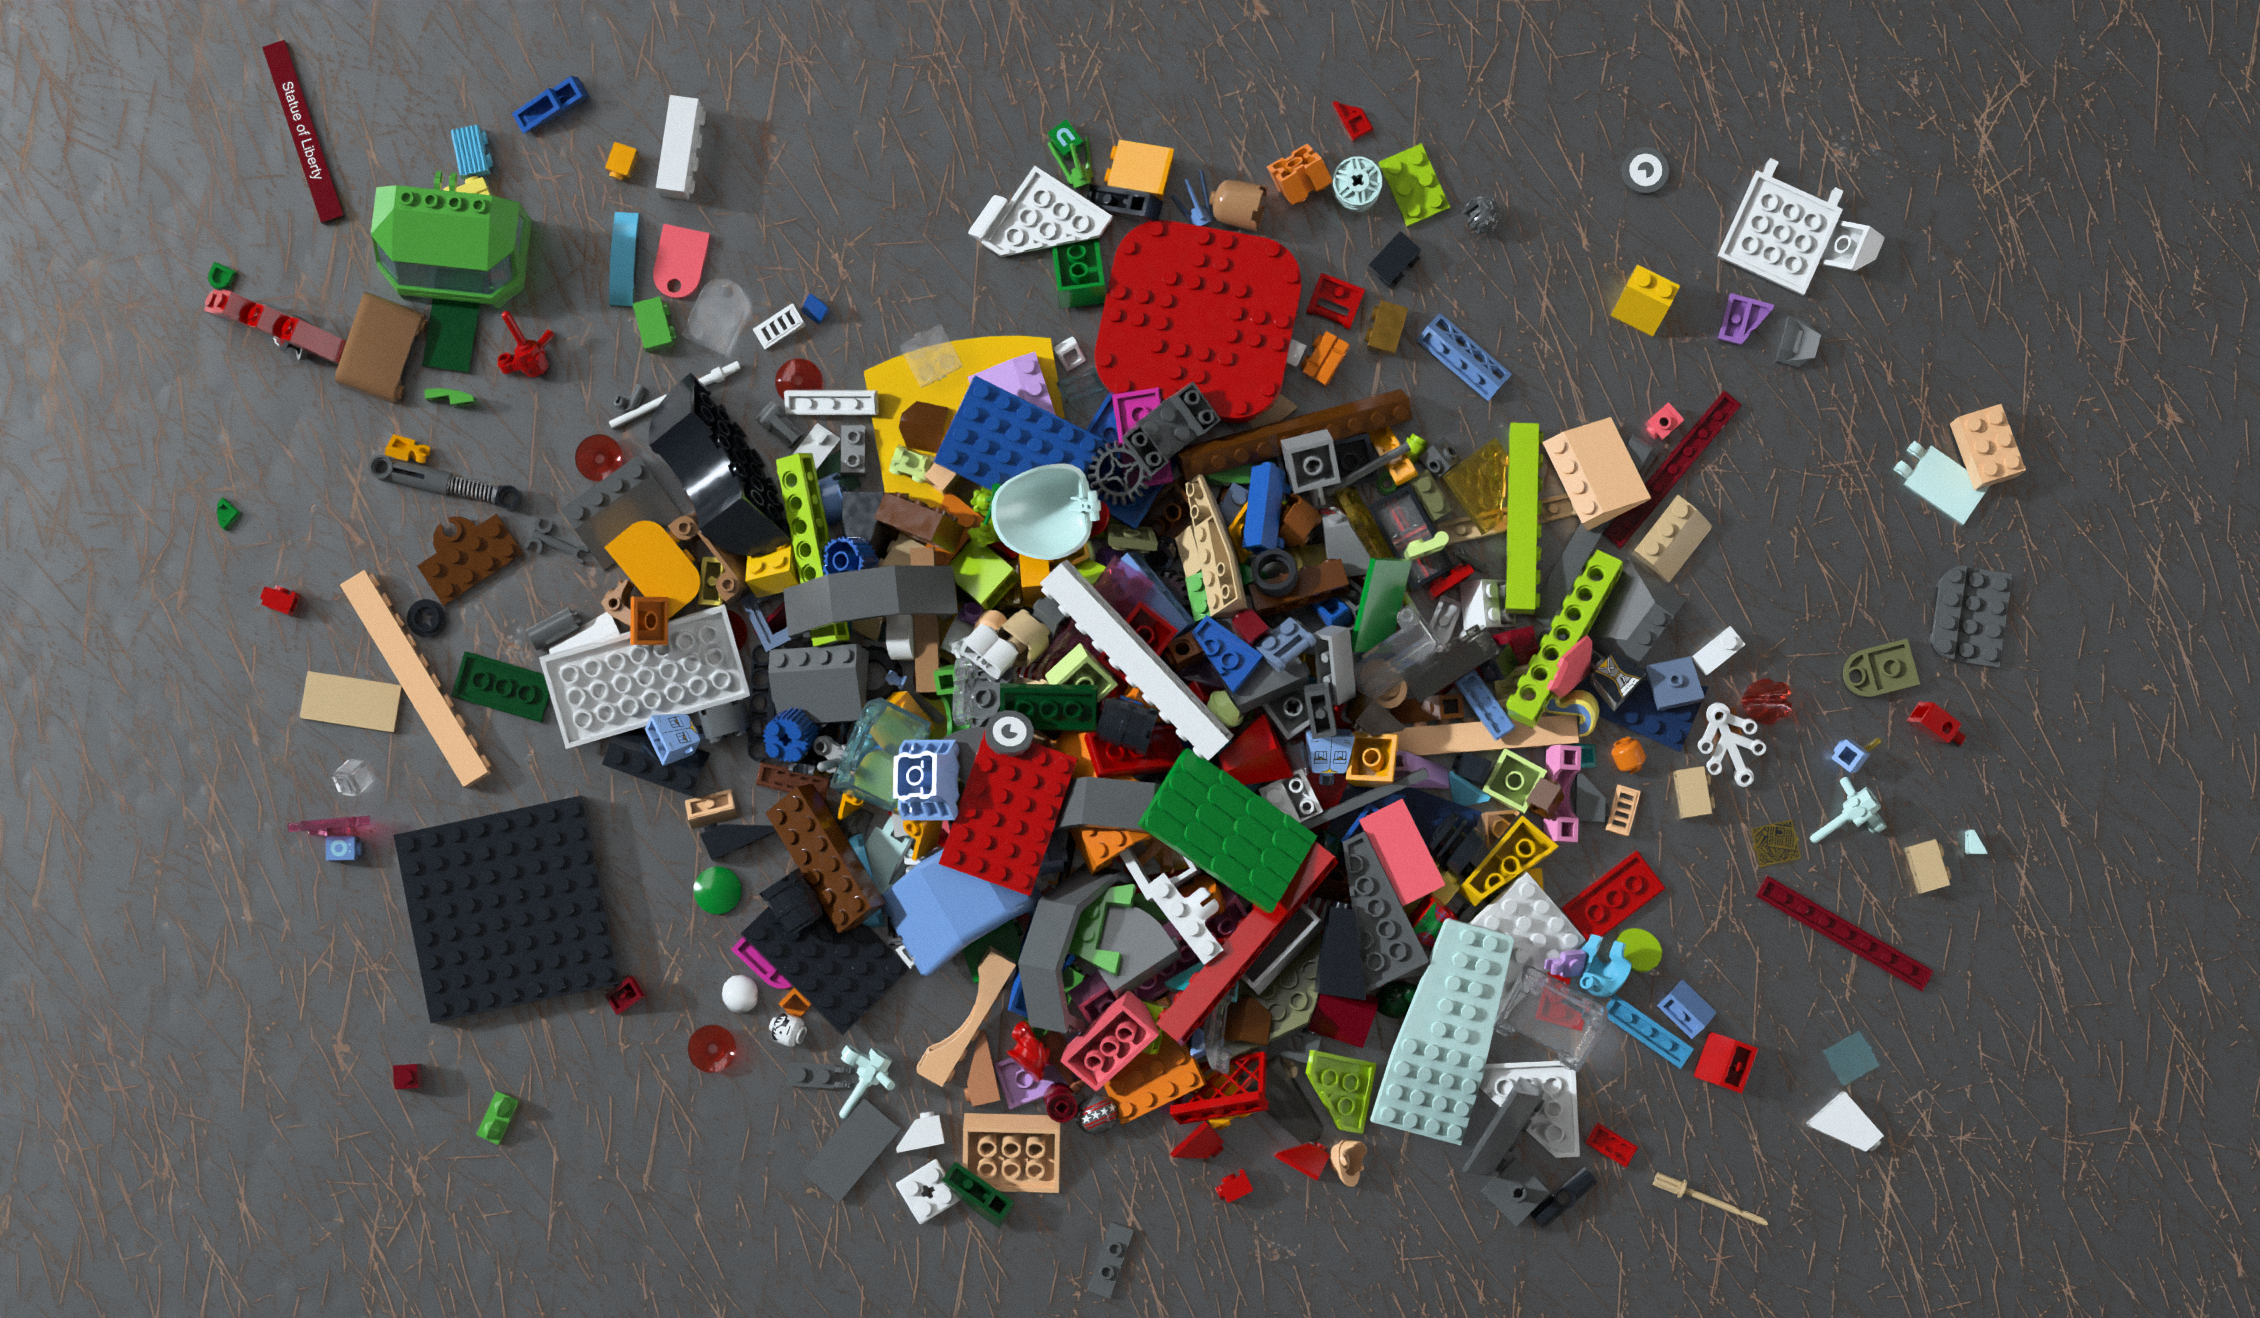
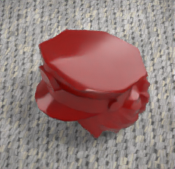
M1021 1021L1016 1024L1012 1032V1037L1016 1040L1017 1044L1013 1049L1006 1051V1053L1035 1082H1039L1045 1074L1044 1068L1053 1065V1063L1049 1062L1050 1049L1048 1047L1044 1049L1043 1042L1037 1040L1029 1023Z

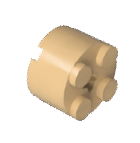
M1023 609L1015 613L996 630L999 638L1010 641L1016 647L1018 656L1012 665L1019 668L1022 665L1028 667L1049 647L1048 635L1050 631L1048 627L1043 623H1039L1028 611Z

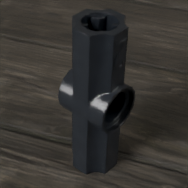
M1584 1166L1561 1187L1555 1189L1553 1194L1535 1208L1530 1215L1544 1230L1563 1212L1571 1208L1598 1181ZM1562 1191H1567L1570 1195V1201L1565 1205H1561L1558 1202V1195Z

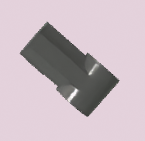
M771 401L755 419L768 432L776 435L790 449L800 440L803 433Z

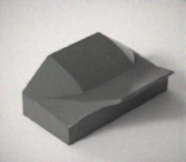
M1788 316L1775 362L1799 368L1804 362L1815 359L1821 333L1812 327L1811 322Z

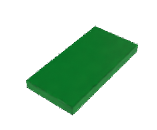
M1370 558L1351 639L1353 652H1391L1412 561L1394 558Z

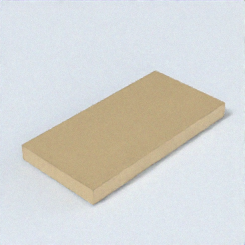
M307 671L300 718L395 733L403 687L401 685Z

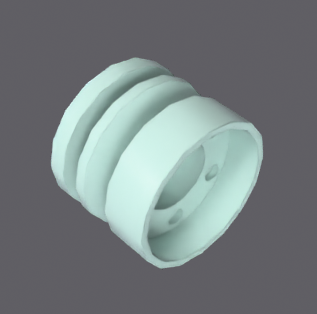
M1351 157L1345 159L1337 166L1333 175V182L1331 183V193L1334 201L1348 212L1360 213L1370 209L1376 203L1382 188V175L1379 167L1372 160L1365 157ZM1360 178L1362 180L1361 185L1353 186V180Z

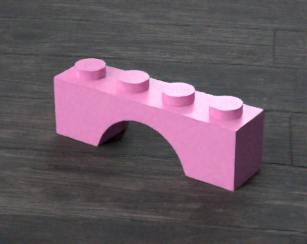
M1546 746L1545 770H1547V773L1545 774V779L1548 781L1552 779L1558 782L1565 797L1550 820L1544 818L1543 833L1553 842H1578L1579 818L1573 813L1571 808L1570 790L1574 777L1581 769V746Z

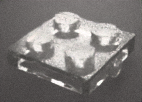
M941 324L925 332L920 331L915 334L914 338L899 345L920 388L937 380L940 381L942 378H946L948 374L963 367Z

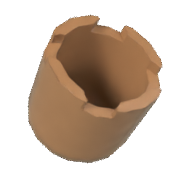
M1231 179L1223 181L1218 186L1217 191H1212L1209 205H1213L1215 218L1223 224L1257 232V227H1260L1265 211V206H1261L1262 196L1267 197V186Z

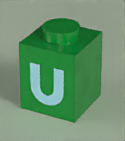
M1067 119L1047 132L1049 140L1064 160L1068 157L1073 158L1070 148L1071 143L1075 145L1077 154L1082 152L1083 140Z

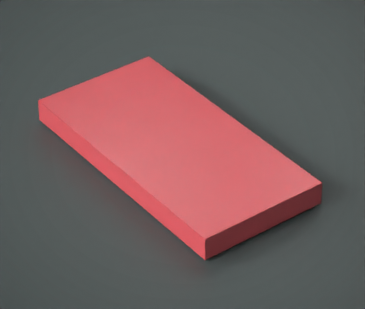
M1403 799L1359 820L1402 907L1445 886Z

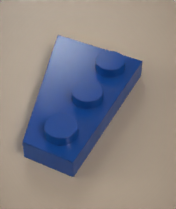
M1208 615L1192 631V637L1233 695L1264 659L1261 653Z

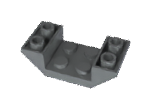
M1191 382L1165 399L1131 426L1122 439L1147 474L1152 476L1169 462L1168 459L1194 438L1206 433L1221 419L1195 383Z

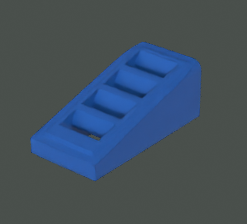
M1338 597L1309 605L1327 626L1344 627L1352 621L1351 609Z

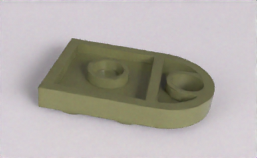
M1908 638L1860 650L1852 654L1843 667V680L1846 687L1853 694L1868 698L1920 685ZM1852 670L1861 672L1862 679L1859 683H1854L1850 680L1849 674Z

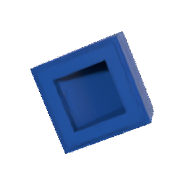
M813 294L807 296L801 310L817 324H821L830 312L828 306Z

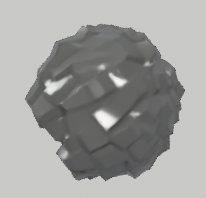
M1474 197L1463 211L1469 217L1467 222L1477 234H1487L1494 231L1502 217V209L1499 208L1494 198Z

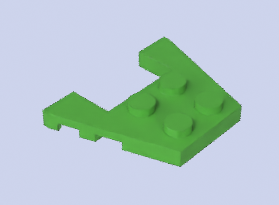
M1135 884L1108 888L1081 912L1068 950L1069 954L1077 958L1080 957L1090 962L1091 965L1097 968L1100 967L1108 971L1109 974L1117 976L1122 955L1120 952L1099 950L1098 946L1107 906L1132 908L1136 892Z

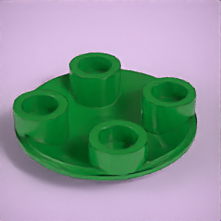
M711 867L703 871L696 879L694 897L697 904L704 911L711 914H724L732 910L739 903L741 884L738 877L731 870L724 867Z

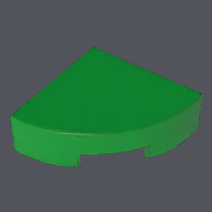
M221 497L217 504V518L219 525L226 531L241 512L225 498Z

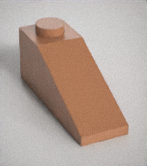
M980 1030L967 1081L968 1088L964 1089L967 1103L971 1102L972 1107L1001 1100L986 1030Z

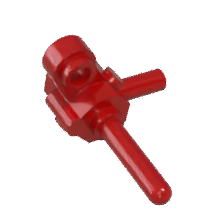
M509 311L502 312V319L517 342V347L514 349L515 354L506 352L498 357L497 365L503 374L522 370L529 377L543 374L549 367L548 361L544 356L546 355L544 347L554 337V333L547 329L537 342L536 340L525 339Z

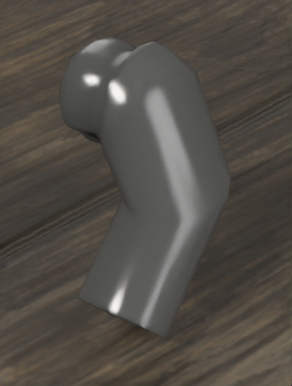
M636 384L632 395L626 397L618 396L614 400V406L621 412L638 408L647 389Z

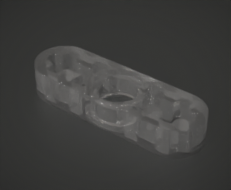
M967 657L956 659L954 667L952 714L957 726L970 725L973 721L975 665Z

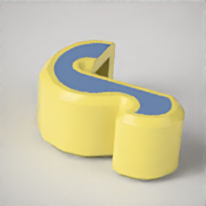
M1574 690L1562 698L1554 693L1545 708L1547 713L1580 716V737L1588 736L1594 730L1599 718L1597 700L1591 693L1584 690Z

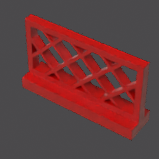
M1265 1052L1241 1055L1222 1065L1213 1061L1198 1063L1203 1075L1212 1068H1215L1217 1071L1209 1080L1205 1079L1207 1085L1203 1086L1197 1093L1191 1092L1194 1097L1188 1103L1182 1104L1184 1096L1174 1100V1105L1170 1106V1115L1182 1125L1268 1110L1269 1101L1265 1098L1267 1054ZM1259 1060V1066L1251 1073L1247 1067L1253 1061ZM1237 1064L1239 1068L1229 1077L1225 1071L1231 1065ZM1245 1071L1250 1076L1240 1086L1235 1081ZM1223 1075L1228 1080L1218 1090L1213 1084ZM1256 1080L1258 1082V1091L1247 1092L1246 1089ZM1232 1084L1238 1087L1233 1095H1224L1225 1091ZM1210 1088L1216 1091L1210 1099L1204 1100L1201 1098Z

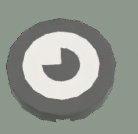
M1637 148L1629 153L1623 162V181L1629 189L1638 194L1655 193L1663 187L1668 179L1669 165L1667 159L1660 151L1654 148Z
M1005 710L992 716L986 725L985 740L988 746L997 754L1014 757L1023 754L1032 744L1034 728L1031 721L1022 713Z

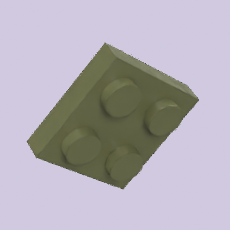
M1108 522L1104 529L1109 546H1112L1115 550L1123 551L1126 548H1131L1141 553L1157 551L1158 541L1152 527L1138 526L1136 530H1133L1124 524Z

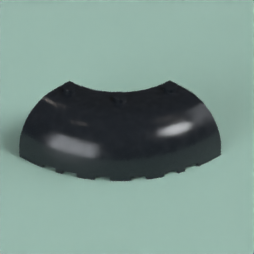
M689 373L670 390L656 409L649 427V447L655 454H659L682 483L684 492L690 497L694 506L699 531L705 538H710L719 547L738 555L757 556L777 550L776 548L785 545L791 540L787 519H783L781 513L785 510L783 503L776 496L778 490L772 478H767L762 470L765 464L756 449H750L744 441L746 434L736 421L733 424L730 422L726 408L722 404L717 406L709 397L711 392L692 373Z

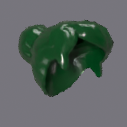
M1402 980L1385 983L1381 986L1380 993L1376 995L1379 998L1378 1012L1389 1018L1405 1016L1418 986Z

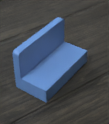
M1681 980L1657 1005L1691 1039L1702 1031L1716 1014V1011L1684 980Z

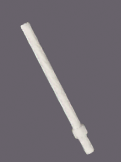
M738 361L721 369L717 367L711 370L710 374L698 380L704 386L713 382L719 383L725 380L726 376L741 370ZM666 395L609 421L612 430L656 410Z

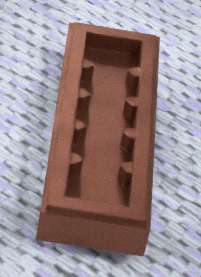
M761 761L755 785L790 793L798 786L813 784L823 801H826L831 781L829 777L788 772L789 768Z

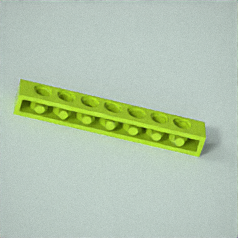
M796 453L776 460L777 474L780 478L782 498L787 513L786 519L790 528L791 543L794 548L796 568L801 583L825 576V572L822 571L825 562H823L825 557L823 556L826 555L824 546L830 542L813 453ZM847 622L811 631L810 638L813 642V647L830 646L850 640Z
M1598 549L1594 556L1590 555L1584 567L1586 570L1582 576L1579 575L1576 578L1573 586L1575 589L1572 595L1566 596L1562 605L1564 609L1560 615L1557 614L1551 624L1552 630L1549 635L1545 634L1540 643L1541 649L1538 655L1534 654L1528 665L1530 669L1518 681L1517 687L1519 688L1515 695L1511 694L1507 700L1508 717L1533 729L1554 692L1547 689L1550 680L1554 681L1555 674L1560 669L1556 667L1560 658L1581 638L1588 634L1623 572V561ZM1601 576L1603 577V579L1600 581H1593L1592 577ZM1584 595L1592 597L1589 601H1582L1580 599ZM1572 615H1578L1581 617L1577 621H1571L1569 619ZM1568 635L1569 639L1561 641L1558 637ZM1552 654L1558 656V658L1554 661L1546 659L1549 655ZM1540 674L1547 676L1543 681L1535 679ZM1528 694L1536 696L1531 701L1525 700L1524 697Z

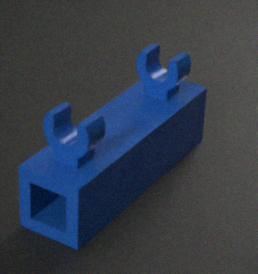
M1264 462L1262 465L1253 466L1251 471L1242 548L1255 555H1259L1268 549L1279 548L1284 550L1285 540L1278 537L1282 496L1283 494L1290 496L1291 486L1284 483L1285 471L1276 467V464L1271 462Z

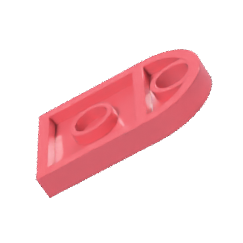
M663 224L653 270L655 285L663 295L672 299H683L697 290L702 277L711 236L710 233ZM673 280L681 283V289L675 293L668 290V285Z

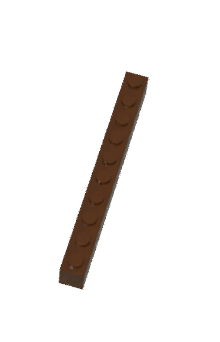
M1402 389L1185 446L1176 453L1179 471L1187 481L1193 479L1198 474L1206 476L1283 455L1281 440L1327 429L1333 441L1410 421L1413 420L1410 399Z

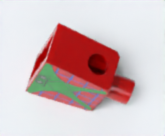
M1431 892L1423 898L1408 920L1419 942L1434 947L1444 920L1447 918L1458 920V918L1451 909L1445 906Z

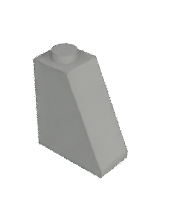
M1331 514L1328 517H1323L1326 560L1341 558L1347 577L1367 574L1370 558H1373L1346 514Z

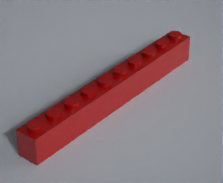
M1314 841L1273 912L1266 913L1253 904V910L1247 917L1243 916L1238 921L1237 929L1232 935L1228 934L1222 940L1220 946L1223 948V951L1208 961L1200 972L1197 971L1192 975L1187 988L1184 991L1180 990L1175 995L1174 1003L1170 1008L1164 1009L1157 1018L1159 1021L1156 1025L1182 1047L1336 866L1338 861L1335 856L1318 842Z

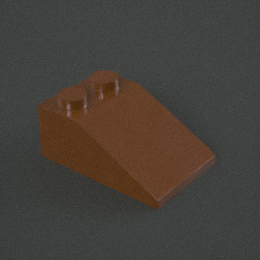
M1183 476L1174 479L1173 483H1169L1158 493L1139 525L1152 527L1157 539L1167 536L1175 540L1187 527L1193 525L1185 485L1189 480L1186 481Z

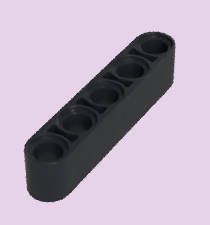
M762 644L757 645L751 654L749 720L751 727H748L747 744L749 757L759 763L766 761L770 757L766 752V742L763 741L765 733L758 734L754 731L756 722L764 721L766 725L769 723L771 692L768 674L769 658L765 662L757 660L758 652L765 650ZM764 673L768 676V682L764 686H759L756 684V677ZM760 697L767 699V706L762 710H758L755 707V701ZM763 745L765 747V754L762 757H755L753 755V748L755 746Z

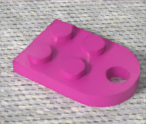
M743 938L731 949L770 986L779 989L792 987Z

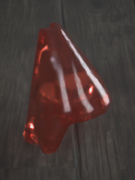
M1769 678L1759 679L1748 685L1741 698V705L1745 713L1755 722L1773 725L1778 718H1785L1790 714L1792 703L1787 701V697L1791 694V691L1784 682L1775 683Z

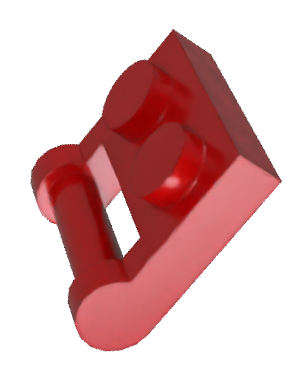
M1321 273L1306 313L1310 315L1314 313L1343 324L1344 328L1350 330L1365 289ZM1318 299L1348 309V316L1317 305Z

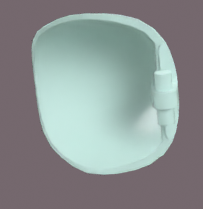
M1070 464L1044 465L1023 472L999 487L992 500V521L1000 540L1013 551L1036 559L1053 560L1076 552L1088 541L1091 534L1092 521L1100 520L1099 511L1101 510V503L1097 497V491H1090L1086 476L1079 468Z

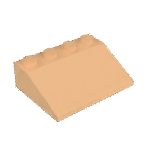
M1611 417L1564 431L1543 442L1564 488L1587 531L1651 499Z
M965 1113L963 1124V1167L998 1191L1059 1193L1061 1123L1052 1120L1048 1115Z

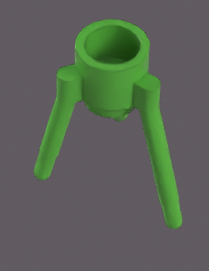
M1085 137L1086 169L1085 166L1080 165L1075 145L1073 143L1070 144L1076 167L1071 169L1072 174L1069 172L1053 143L1048 142V146L1066 175L1069 185L1073 184L1074 189L1092 184L1091 178H1094L1091 168L1089 137Z

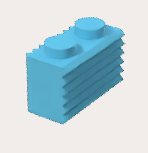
M479 125L451 130L461 178L464 180L473 176L491 174L490 167H493L491 153H486L485 144H489L486 130L482 131Z

